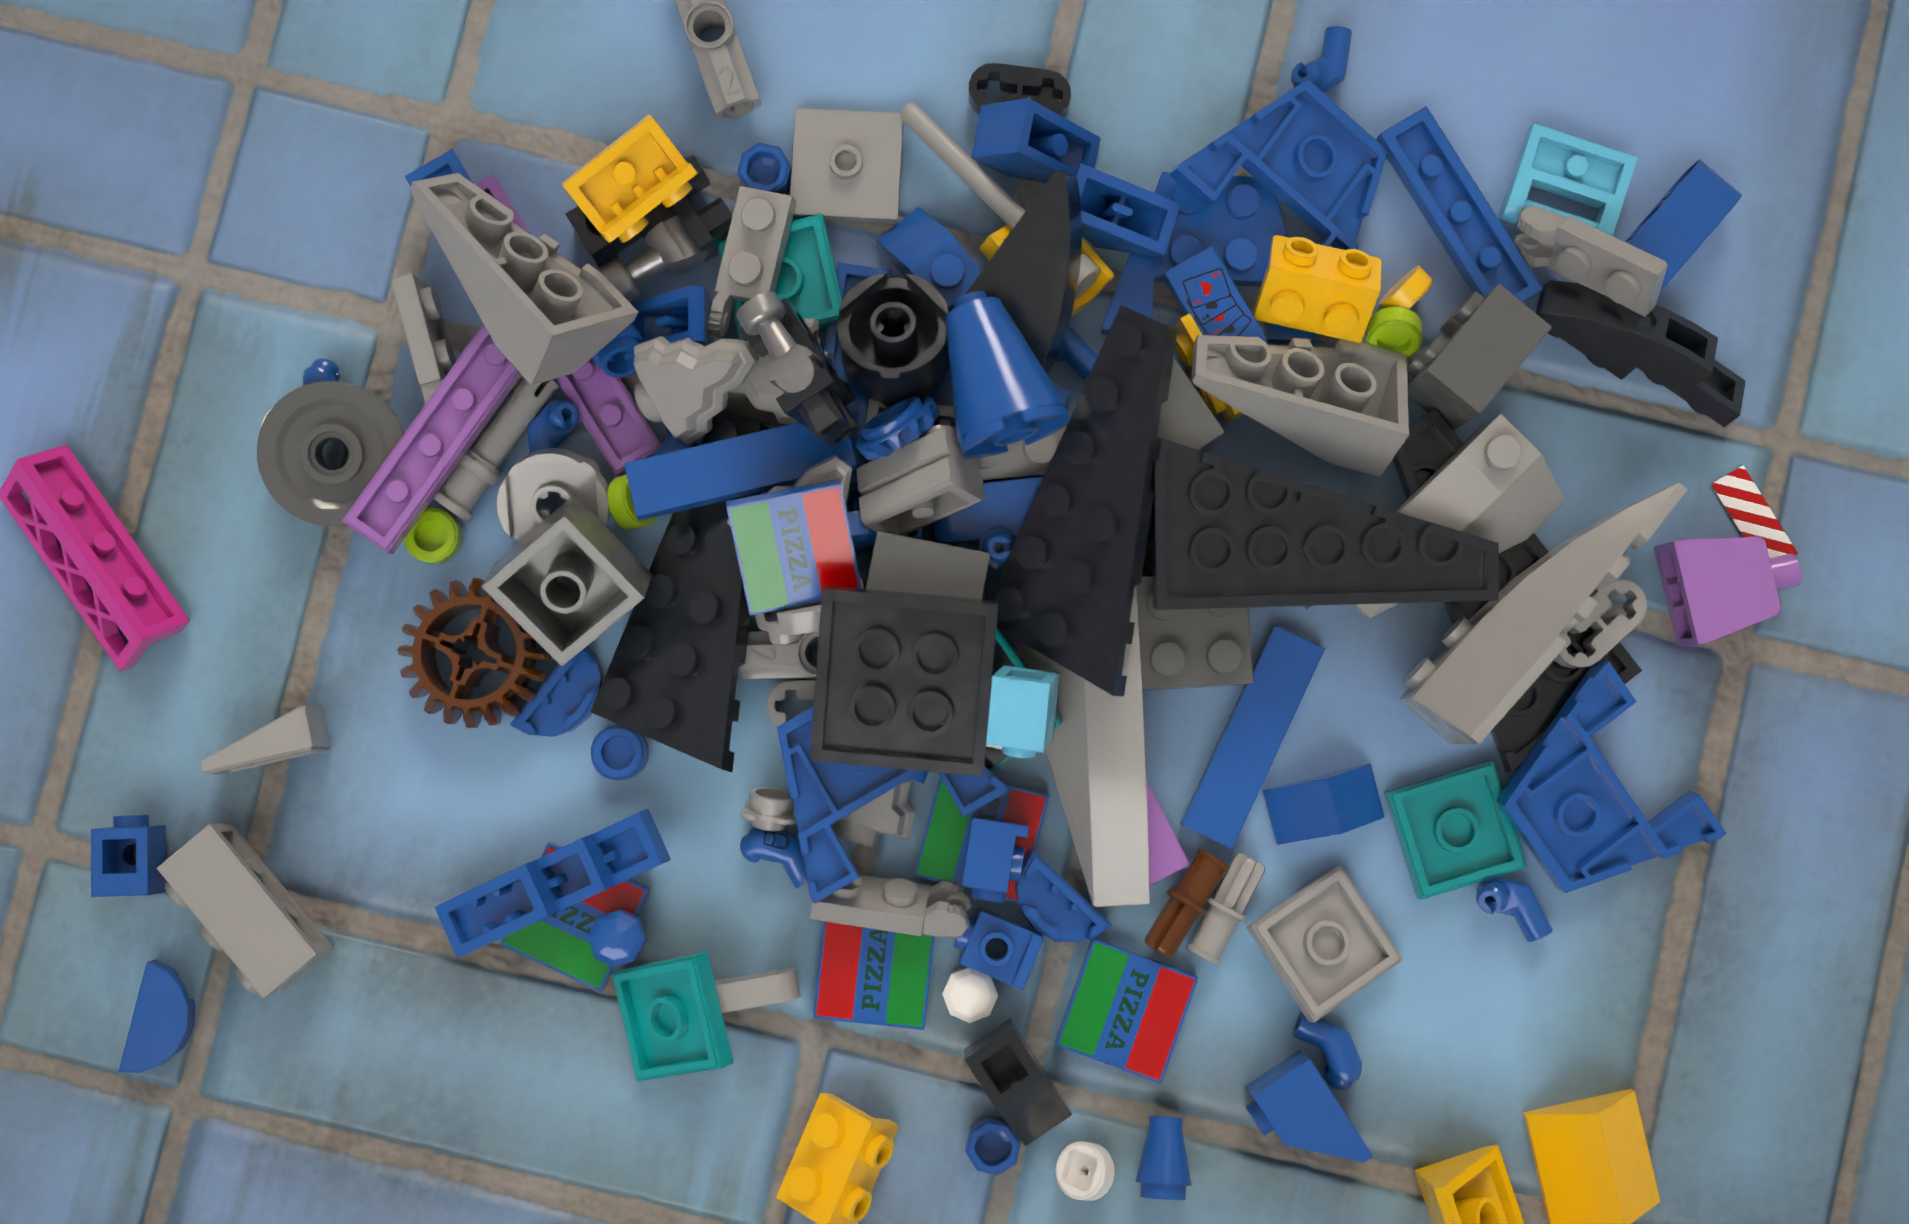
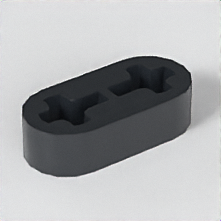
M988 63L978 67L971 75L968 93L972 109L980 115L981 105L1026 98L1040 104L1038 98L1022 96V94L1038 96L1042 91V87L1053 88V97L1061 100L1052 101L1049 110L1064 117L1070 105L1071 89L1066 78L1052 70ZM995 80L999 82L1001 91L1017 93V95L1002 93L998 95L996 102L986 101V93L978 89H986L989 81Z

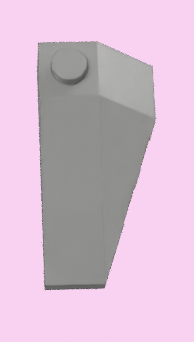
M459 173L412 182L410 188L412 196L496 347L531 386L575 373L635 320L638 311L604 274L588 263L580 269L557 253L560 245L558 242L545 233L539 238L529 234L512 222L514 213L511 209Z
M1197 335L1194 341L1192 384L1328 463L1381 477L1409 436L1407 355L1363 342L1356 343L1347 340H1338L1335 347H1313L1310 339L1293 338L1289 346L1267 345L1259 337Z
M1500 413L1482 424L1397 512L1499 543V553L1527 540L1565 500L1542 453ZM1399 603L1354 604V606L1369 619Z

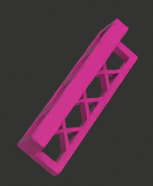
M66 444L16 460L0 488V499L119 671L134 666L150 644L182 632L190 620ZM23 490L25 491V493H26L27 496L29 497L31 506H30V504L28 503V501L25 499V497L23 496V494H22V491H23ZM56 537H57V539L59 540V542L61 543V548H62V550H61L60 547L57 545ZM87 582L92 588L93 595L88 589ZM118 627L129 641L127 644L119 634Z

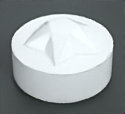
M1078 1141L1069 1144L1060 1153L1056 1163V1179L1061 1190L1070 1198L1085 1201L1097 1200L1103 1197L1112 1186L1115 1175L1114 1163L1109 1152L1101 1145Z

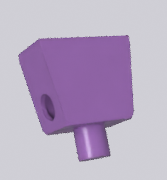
M1760 536L1681 539L1654 547L1678 648L1706 644L1778 615L1781 612V604L1777 590L1796 587L1802 582V570L1796 556L1786 554L1769 558L1766 542Z

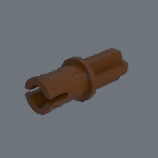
M1198 849L1197 855L1175 890H1167L1166 894L1170 898L1145 936L1144 942L1146 945L1163 957L1170 958L1175 954L1198 915L1205 917L1207 912L1203 907L1225 872L1227 873L1229 870L1228 865L1203 849Z

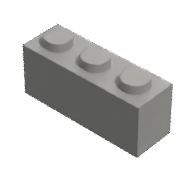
M231 822L208 824L157 867V870L167 881L164 887L168 895L178 905L184 908L189 907L202 923L199 929L204 939L213 948L225 951L237 966L235 974L240 983L251 993L260 994L263 999L285 991L334 949Z

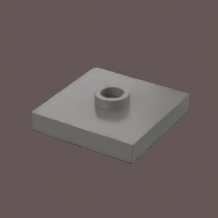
M795 108L790 195L793 196L797 203L793 219H802L822 213L825 221L896 225L899 218L904 130L901 113Z
M1340 865L1332 867L1246 927L1308 1022L1311 1023L1321 1019L1403 960Z

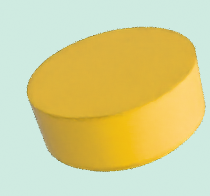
M1418 265L1404 275L1383 296L1378 305L1382 309L1387 307L1410 309L1428 291L1433 279Z

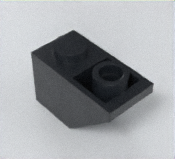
M1011 1018L964 1049L966 1064L996 1110L1025 1146L1072 1115V1112Z

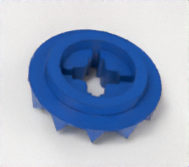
M918 396L907 397L889 406L865 424L861 429V436L855 446L867 460L888 457L894 451L903 449L911 441L919 439L920 434L932 427L940 410L930 396L922 398Z

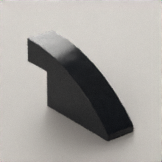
M1057 169L966 292L968 294L984 291L987 297H998L1047 375L1059 354L1072 316L1080 273L1082 247L1081 205L1078 180L1069 171Z

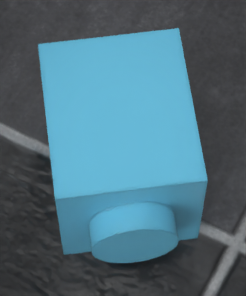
M1002 666L992 676L986 745L1002 747L1003 754L1018 758H1031L1036 756V752H1044L1054 736L1060 673Z

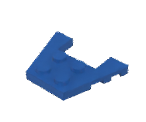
M1307 79L1178 164L1171 170L1169 175L1204 206H1208L1217 199L1239 167L1242 166L1322 237L1318 244L1342 250H1358L1359 245L1356 244L1363 217L1369 215L1388 150Z
M1162 172L1154 193L1181 204L1165 255L1163 257L1130 253L1103 320L1101 334H1108L1120 305L1152 318L1154 281L1164 282L1162 278L1164 272L1210 246H1213L1236 286L1261 287L1269 263L1270 245L1273 236L1288 237L1277 197L1254 177L1233 176L1217 199L1208 206H1204L1169 175L1170 172ZM1264 322L1263 333L1268 340L1266 343L1290 344L1293 338L1310 339L1312 345L1316 341V333Z
M1601 659L1590 667L1496 800L1556 888L1565 893L1632 870V865L1658 856L1664 859L1681 853L1683 847L1700 841L1709 843L1721 839L1727 834L1701 795L1690 790L1650 821H1647L1591 740L1592 735L1636 703V700L1610 662Z
M814 706L779 725L777 731L790 797L793 801L798 826V838L808 877L809 894L815 904L861 877L834 831L833 823L923 771L811 761L810 751ZM984 767L983 776L938 772L963 817L1008 792L1004 783L986 767Z

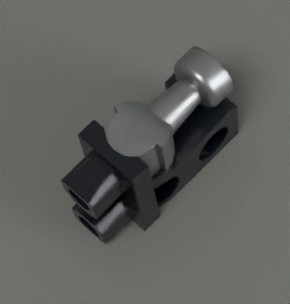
M694 155L684 158L697 171V174L688 181L692 186L691 191L668 208L662 202L644 216L649 222L647 226L624 243L618 237L608 243L578 206L565 213L602 273L629 302L640 294L636 284L666 269L677 273L691 271L692 268L702 261L706 263L719 255L715 244L728 236L732 213L721 197L695 212L688 201V198L710 185L707 175ZM643 238L648 248L624 265L618 259L617 253Z
M774 291L759 294L742 305L736 313V317L742 326L738 330L743 339L749 341L750 347H754L758 355L764 357L770 354L772 361L769 363L767 375L770 383L784 392V394L776 398L783 412L809 428L816 438L820 439L823 437L831 447L836 446L859 431L860 427L847 408V405L856 400V397L849 385L838 377L837 372L799 310L786 298L780 301Z

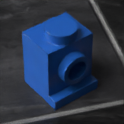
M149 815L113 816V827L91 829V897L142 896L166 892L164 884L167 881L157 870V867L166 861V825L149 826ZM135 845H136V862L134 861V859H133V857H132V850H133V848L135 847Z
M972 816L962 876V886L972 887V898L1005 902L1009 880L1020 881L1025 848L1014 845L1016 836L1027 838L1029 829L1027 824Z
M980 907L976 919L968 917L970 919L969 928L966 929L963 936H958L955 940L953 947L962 950L959 964L1008 983L1012 987L1023 991L1043 942V934ZM992 938H1001L1007 944V951L1000 958H992L985 951L987 942Z

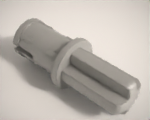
M1238 853L1235 855L1214 897H1210L1207 901L1210 904L1206 911L1207 913L1202 918L1192 941L1188 943L1186 947L1188 950L1216 965L1219 964V958L1239 921L1246 922L1248 918L1243 913L1265 873V866L1245 854Z

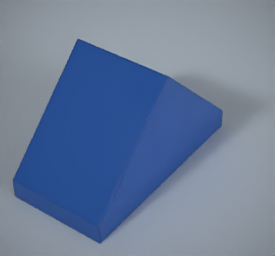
M1080 163L1074 176L1077 177L1080 193L1082 237L1095 248L1163 257L1181 204Z
M694 284L631 303L638 311L632 323L645 341L662 336L670 343L690 338L692 341H696L703 346L714 342V337L709 336L708 331L712 300L704 286Z
M1371 764L1262 791L1277 845L1343 834L1385 818Z

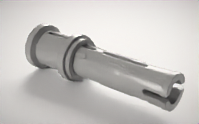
M523 377L473 447L465 453L433 499L469 523L473 518L471 510L489 485H497L501 478L499 476L502 472L498 470L499 466L554 391H557L560 386L553 380L531 386Z

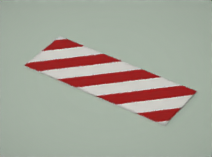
M1744 465L1711 484L1742 536H1760L1765 540L1769 558L1786 554H1798Z

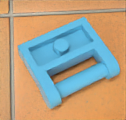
M1534 123L1527 130L1509 189L1499 210L1498 219L1516 224L1521 209H1525L1526 206L1531 207L1533 205L1537 207L1539 205L1541 208L1545 207L1547 211L1551 210L1566 218L1571 216L1613 236L1638 157ZM1530 187L1597 208L1599 211L1596 220L1591 221L1528 200L1527 196Z

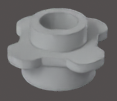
M772 787L751 789L749 800L745 802V809H741L740 814L742 818L751 820L754 827L768 831L783 830L785 825L795 824L796 821L790 792Z

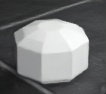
M967 966L952 971L942 991L950 1015L968 1023L990 1016L998 998V992L992 977Z

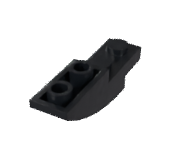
M1549 280L1542 287L1543 290L1540 293L1535 313L1552 326L1548 334L1561 338L1583 353L1595 366L1605 368L1621 380L1635 368H1638L1644 372L1650 381L1657 385H1663L1685 400L1695 412L1707 415L1724 428L1741 415L1746 381L1715 360L1718 337L1694 322L1658 305L1644 317L1614 302L1611 298L1579 283Z

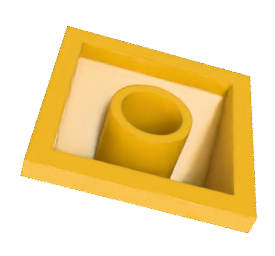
M1627 1089L1523 1112L1549 1224H1631L1661 1202L1634 1090Z
M1488 1145L1414 1170L1432 1224H1525L1498 1145Z

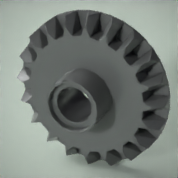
M340 381L315 382L299 387L285 395L266 416L257 442L258 468L269 493L289 513L301 520L317 525L345 526L347 524L342 521L405 433L395 413L375 394L350 383ZM334 438L342 440L349 450L347 463L338 470L330 468L322 457L324 445Z

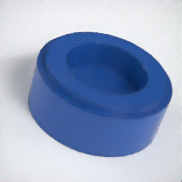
M612 725L600 731L594 738L590 752L591 760L595 769L602 776L611 780H626L638 775L644 769L649 757V748L643 735L621 725Z

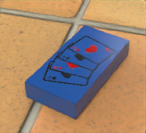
M1213 246L1164 272L1162 278L1184 316L1187 314L1192 316L1202 335L1259 337L1264 342L1268 341Z

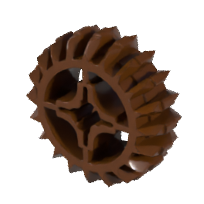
M481 578L472 579L468 592L462 582L457 580L451 581L449 585L450 599L440 590L434 589L429 595L434 609L431 610L428 607L417 604L413 607V612L422 620L420 626L405 624L402 627L403 633L415 636L413 646L403 645L397 649L399 655L413 657V664L403 667L399 672L403 678H419V681L409 690L411 697L421 698L430 694L425 702V712L436 714L444 708L443 722L453 725L459 721L463 714V721L467 728H478L482 714L488 725H499L502 718L500 706L508 715L518 716L521 713V708L515 697L518 695L524 700L534 701L537 694L535 690L527 685L529 680L546 682L548 674L544 671L534 669L536 660L548 661L552 658L546 650L536 649L537 641L481 587L485 581ZM482 608L478 619L472 618L468 628L463 633L453 636L442 632L446 625L459 614L468 610ZM499 616L506 621L513 633L516 643V658L503 652L499 646L498 635L501 627L496 625ZM454 644L469 646V644L477 645V648L484 651L485 655L496 658L497 662L482 660V662L473 661L471 656L466 655V651L455 648ZM436 649L447 654L451 660L452 671L449 680L454 682L452 689L446 685L440 676L436 664ZM496 670L510 674L503 685L491 694L477 699H469L473 686L479 687L483 677L490 671Z

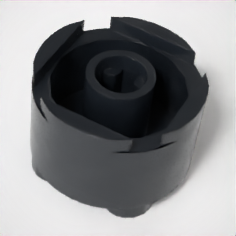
M887 273L876 274L856 284L842 300L839 309L837 335L844 371L857 390L865 396L881 402L886 407L907 397L918 396L922 398L928 395L940 385L950 368L945 319L948 314V308L941 293L931 283L919 276L906 274V278H888Z

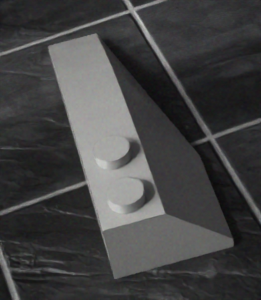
M1679 482L1653 492L1603 517L1556 546L1499 591L1497 601L1486 603L1470 620L1465 616L1459 618L1442 636L1441 641L1446 647L1432 662L1428 658L1423 659L1405 678L1404 683L1409 689L1399 700L1448 744H1480L1567 644L1559 634L1569 630L1578 621L1586 620L1598 605L1590 596L1595 589L1600 591L1617 580L1628 567L1630 557L1625 553V550L1629 545L1637 549L1645 544L1688 489Z
M1136 587L1134 589L1130 622H1135L1132 644H1126L1122 675L1127 676L1124 696H1112L1023 643V661L1027 669L1060 673L1056 712L1063 722L1054 729L1053 740L1046 748L1045 753L1047 754L1093 907L1150 904L1145 735Z

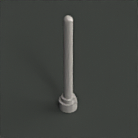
M906 104L901 110L902 121L1013 229L1025 213V210L917 104ZM1081 254L1075 300L1093 285L1101 272V269L1085 254Z

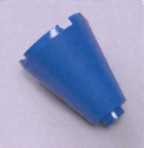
M984 291L968 293L957 298L953 302L954 309L946 315L945 319L957 444L961 448L963 457L972 459L999 455L1009 452L1008 444L1024 439L1027 446L1065 427L1069 423L1067 405L998 297H987Z

